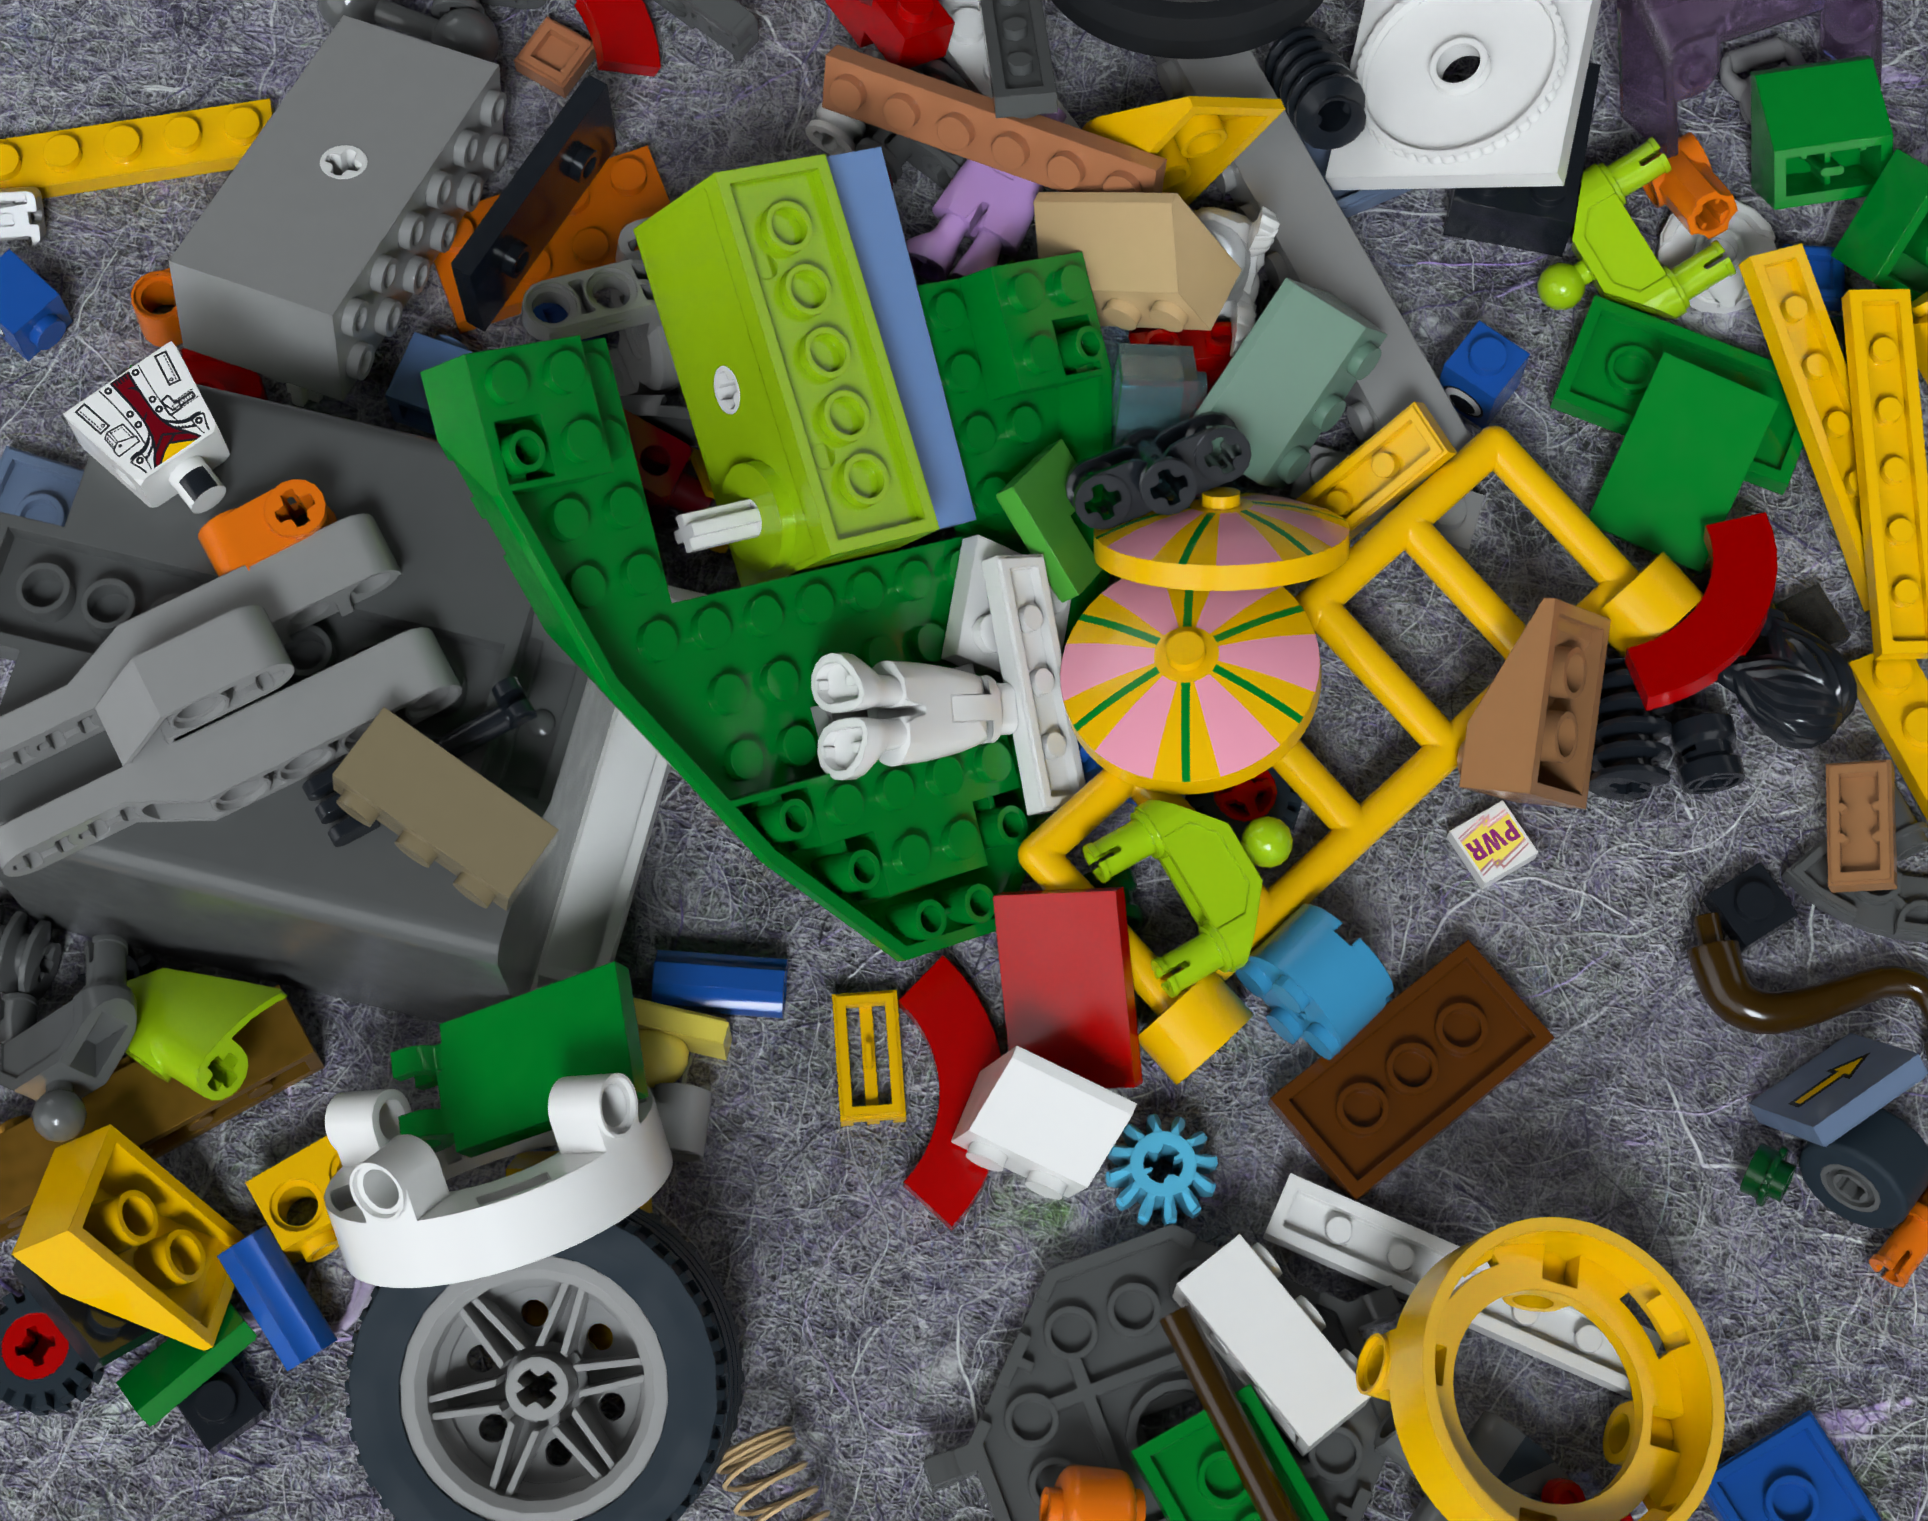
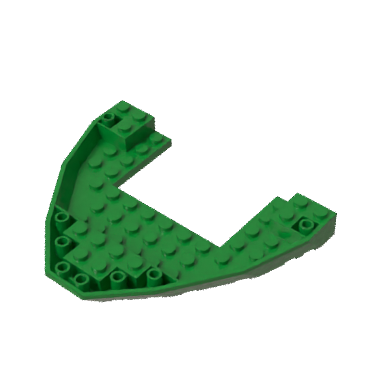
M1082 252L992 266L958 279L917 285L977 519L954 526L957 538L674 603L671 602L605 338L581 341L580 335L469 353L421 371L420 374L437 441L447 459L454 461L473 495L470 497L480 517L487 519L506 553L503 557L546 633L764 865L897 962L913 959L996 931L993 896L1001 892H1016L1020 890L1027 872L1018 860L1019 846L1051 814L1027 815L1013 734L1000 735L995 743L979 744L960 753L920 763L891 767L884 765L878 759L865 775L857 779L834 780L830 777V774H826L821 768L817 755L819 738L810 707L818 706V704L815 702L811 690V674L820 658L829 653L853 654L871 668L877 663L886 660L925 663L947 668L958 667V665L943 660L941 657L962 539L981 535L1018 553L1029 555V550L998 502L996 494L1044 447L1060 439L1063 440L1076 463L1112 449V372ZM1098 484L1092 488L1094 491L1093 498L1091 499L1093 503L1104 499L1103 488L1105 487L1103 484ZM1075 511L1071 518L1094 554V528H1090L1083 523ZM1102 570L1080 595L1071 599L1063 652L1068 637L1079 617L1107 589L1110 573Z

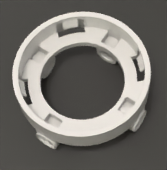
M621 1073L562 1077L553 1085L548 1099V1115L553 1130L472 1158L457 1153L455 1144L435 1153L422 1139L409 1134L400 1135L398 1117L410 1113L412 1110L407 1098L399 1090L379 1089L336 1094L326 1109L325 1130L329 1142L338 1152L343 1167L330 1180L325 1190L324 1201L346 1268L356 1279L380 1287L421 1288L448 1285L495 1275L539 1261L573 1247L610 1228L645 1204L666 1182L672 1169V1154L650 1088L647 1086L649 1097L638 1100L632 1082ZM558 1145V1153L520 1172L478 1186L450 1192L448 1190L446 1180L466 1171L519 1153Z

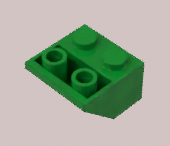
M1865 55L1751 72V187L1774 210L1867 197L1893 155V132L1873 58Z

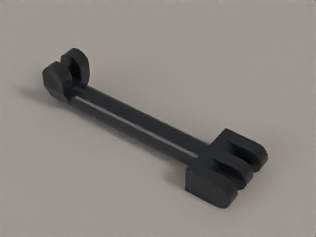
M511 676L499 681L492 688V693L498 706L432 741L458 759L538 716L530 700L525 696L518 679L515 676ZM341 762L315 775L303 784L302 788L310 801L319 800L335 792L332 774ZM339 793L321 802L315 808V812L322 824L332 823L347 815L336 803L340 797ZM349 817L334 825L328 831V835L335 847H341L379 828L380 825L375 820L372 826L368 827L353 817Z

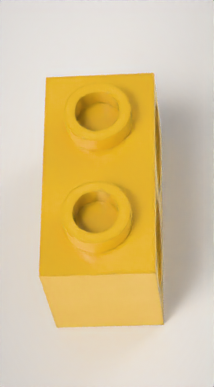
M327 1135L245 1182L282 1251L293 1263L305 1258L306 1262L317 1261L339 1247L325 1206L324 1195L330 1180L343 1166L337 1150L331 1145ZM303 1198L317 1200L318 1209L310 1222L302 1226L287 1224V1213L293 1203Z

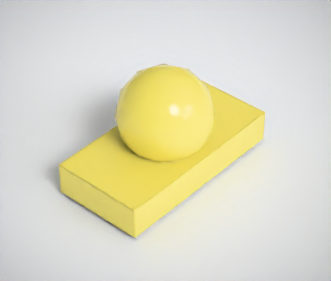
M633 997L646 1082L649 1088H654L659 1083H674L683 1075L688 1065L689 1052L727 1061L732 1042L730 1025L727 1019Z

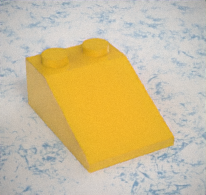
M1186 96L1108 115H1101L1087 122L1082 130L1167 159L1162 193H1178L1189 206L1285 110L1281 99Z
M109 1124L54 1149L12 1255L61 1294L205 1351L213 1348L235 1287L217 1255L246 1238V1236L113 1125Z

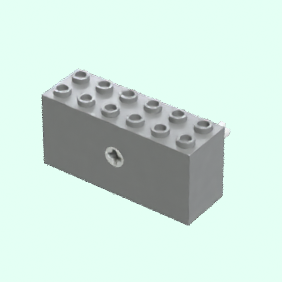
M343 15L169 260L184 348L260 373L272 380L286 383L287 392L291 393L292 403L296 406L304 407L308 399L319 403L323 395L344 401L357 380H364L369 374L374 361L375 351L384 337H391L396 332L401 321L403 308L412 294L418 295L424 289L429 277L430 267L440 252L446 253L450 249L456 235L457 225L466 211L472 212L477 207L482 195L483 185L492 171H500L506 161L509 151V139L503 134V115L507 99L506 94L501 92L499 64Z

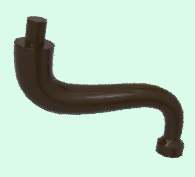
M1706 913L1693 918L1699 946L1689 949L1687 954L1698 987L1712 1011L1724 1022L1740 1030L1754 1034H1780L1796 1031L1833 1019L1880 999L1895 996L1908 998L1915 1002L1923 1013L1928 1027V977L1919 971L1895 965L1875 966L1802 987L1779 991H1764L1755 987L1750 982L1743 964L1739 941L1724 939L1719 913ZM1927 1039V1041H1926L1925 1044H1924V1048H1925V1052H1926V1056H1927V1060H1928V1039Z

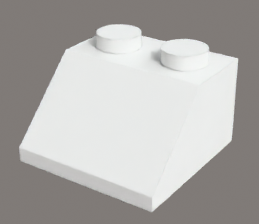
M1015 1046L980 1071L951 1142L966 1149L967 1159L974 1164L997 1172L1003 1171V1168H1006L1027 1178L1025 1185L1031 1191L1050 1199L1061 1200L1063 1196L1069 1198L1088 1188L1131 1119L1137 1103L1019 1046Z

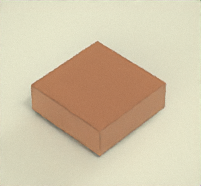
M547 16L514 59V64L517 72L566 98L594 61L596 54L591 40Z

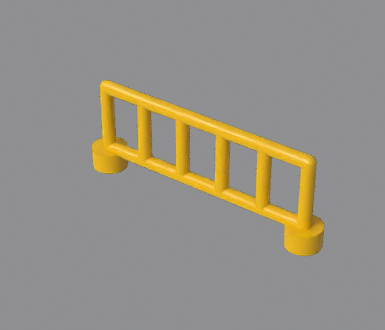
M1492 425L1482 429L1455 456L1436 470L1350 547L1349 559L1343 566L1327 575L1316 578L1295 597L1310 619L1316 634L1421 748L1360 804L1300 739L1280 761L1272 766L1331 831L1268 889L1262 884L1256 929L1250 954L1303 904L1311 903L1458 767V751L1461 743L1466 738L1467 723L1490 685L1449 721L1343 605L1405 551L1506 660L1526 625L1433 525L1492 471L1598 584L1576 606L1611 619L1608 642L1622 658L1626 657L1627 648L1643 644L1668 632L1701 601L1704 595L1664 551L1642 570L1638 571L1519 442L1501 426ZM1103 769L1022 841L1018 849V860L1024 870L1043 890L1094 888L1066 855L1130 797L1137 805L1148 800H1160L1196 810L1181 794H1167L1139 788ZM1128 925L1134 990L1157 1015L1138 1033L1139 1045L1177 1085L1221 1048L1251 1019L1254 1013L1225 983L1235 972L1228 971L1223 973L1221 970H1217L1182 990L1179 995L1175 997L1167 995L1161 984L1166 982V979L1171 977L1173 973L1169 972L1156 979L1151 967V960L1157 956Z

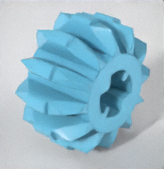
M1157 1114L1148 1115L1146 1136L1136 1126L1127 1124L1122 1131V1136L1128 1146L1114 1145L1107 1156L1111 1162L1119 1167L1106 1172V1185L1113 1188L1127 1187L1116 1198L1115 1205L1120 1211L1130 1208L1136 1202L1141 1204L1137 1223L1146 1226L1150 1222L1153 1210L1161 1211L1164 1226L1176 1225V1206L1185 1215L1194 1219L1201 1211V1206L1195 1196L1212 1197L1216 1184L1204 1175L1216 1170L1218 1165L1217 1157L1210 1154H1197L1207 1142V1136L1204 1132L1194 1133L1187 1140L1181 1137L1186 1122L1182 1117H1175L1169 1132L1162 1131L1161 1120ZM1159 1159L1172 1163L1170 1174L1166 1176L1163 1183L1151 1179L1152 1170L1158 1164Z

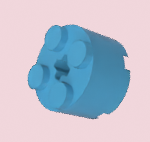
M1303 904L1249 955L1246 965L1238 969L1236 975L1252 994L1262 998L1272 1010L1266 1016V1019L1281 1038L1290 1044H1294L1301 1037L1319 1055L1331 1060L1392 999L1388 996L1394 992V987L1383 964L1360 938L1350 946L1334 932L1342 924L1339 919L1318 906Z

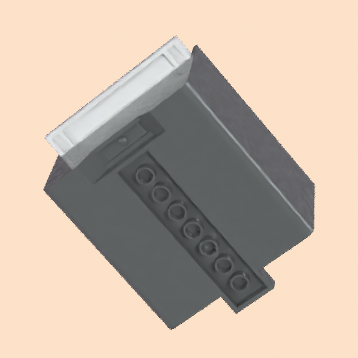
M130 368L123 369L120 375ZM196 384L230 452L227 460L212 470L226 487V494L210 510L200 514L192 512L179 494L159 507L151 508L90 455L65 526L0 512V658L16 661L0 705V716L68 685L119 624L218 578L215 569L198 540L200 529L218 514L238 508L274 489L280 483L291 479L306 480L315 484L323 493L327 506L334 512L338 521L351 515L370 514L375 519L403 575H399L391 585L379 593L352 605L354 612L343 617L340 612H337L289 635L292 641L283 646L294 666V674L284 685L267 695L177 737L176 740L190 735L402 632L425 627L433 631L462 687V694L448 708L412 725V727L430 740H434L498 706L493 696L492 688L499 681L515 676L522 686L525 696L533 705L538 717L514 730L502 734L458 759L559 829L556 845L509 909L505 911L493 901L486 909L475 904L453 886L457 876L434 861L427 868L404 854L394 843L399 835L379 821V828L341 847L333 845L328 831L334 825L351 816L347 814L332 823L322 824L315 812V808L321 802L338 793L335 791L319 800L310 801L302 786L310 778L344 760L342 759L217 821L138 822L27 875L9 877L3 874L0 867V881L36 924L40 920L51 921L53 928L88 937L114 934L125 939L133 948L440 1023L464 1016L615 960L671 766L546 633L505 561L503 555L506 553L487 519L480 517L470 499L473 496L454 461L447 459L437 440ZM289 497L287 500L290 505L297 503L293 497ZM307 513L295 519L298 527L310 521ZM667 585L672 603L707 595ZM106 730L1 780L0 826L123 767Z

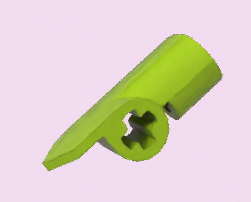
M161 968L127 981V986L132 990L137 999L136 1031L125 1053L166 1082H170L174 1078L212 1101L223 1100L232 1096L241 1087L249 1066L247 1054L232 1037L251 1019L273 1004L285 999L287 994L279 988L169 968Z

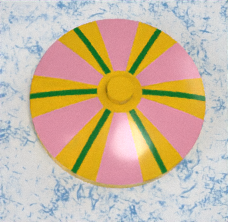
M1215 487L1196 494L1190 506L1178 514L1163 515L1152 510L1141 517L1110 529H1094V559L1100 568L1125 580L1172 589L1237 591L1286 586L1327 575L1343 566L1350 555V527L1347 521L1340 515L1305 502L1273 495L1240 492V490L1230 487ZM1173 496L1167 497L1168 500L1174 499Z
M1120 579L1103 591L1079 617L1066 642L1060 670L1061 692L1067 717L1076 738L1089 756L1106 771L1129 784L1154 792L1182 795L1209 793L1239 785L1258 776L1280 761L1296 745L1310 724L1318 705L1322 682L1320 652L1311 621L1303 607L1283 586L1237 591H1197L1150 586Z

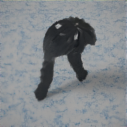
M1771 603L1767 621L1760 632L1761 635L1767 638L1769 654L1750 656L1743 659L1737 658L1730 666L1718 674V680L1715 682L1735 693L1740 704L1750 718L1759 726L1761 732L1780 746L1794 749H1811L1827 742L1836 733L1838 727L1844 723V720L1854 711L1857 700V683L1851 667L1839 651L1819 636L1790 621L1783 611L1777 610L1775 605Z

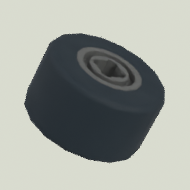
M1883 1108L1827 1147L1808 1141L1803 1147L1799 1159L1802 1178L1814 1196L1841 1217L1868 1228H1891L1903 1222L1928 1186V1146L1920 1134L1903 1119Z

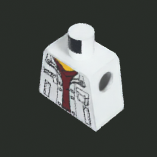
M172 341L63 413L83 449L147 506L151 508L159 507L179 494L192 512L200 514L216 506L225 496L226 487L212 470L225 462L230 452L184 360Z

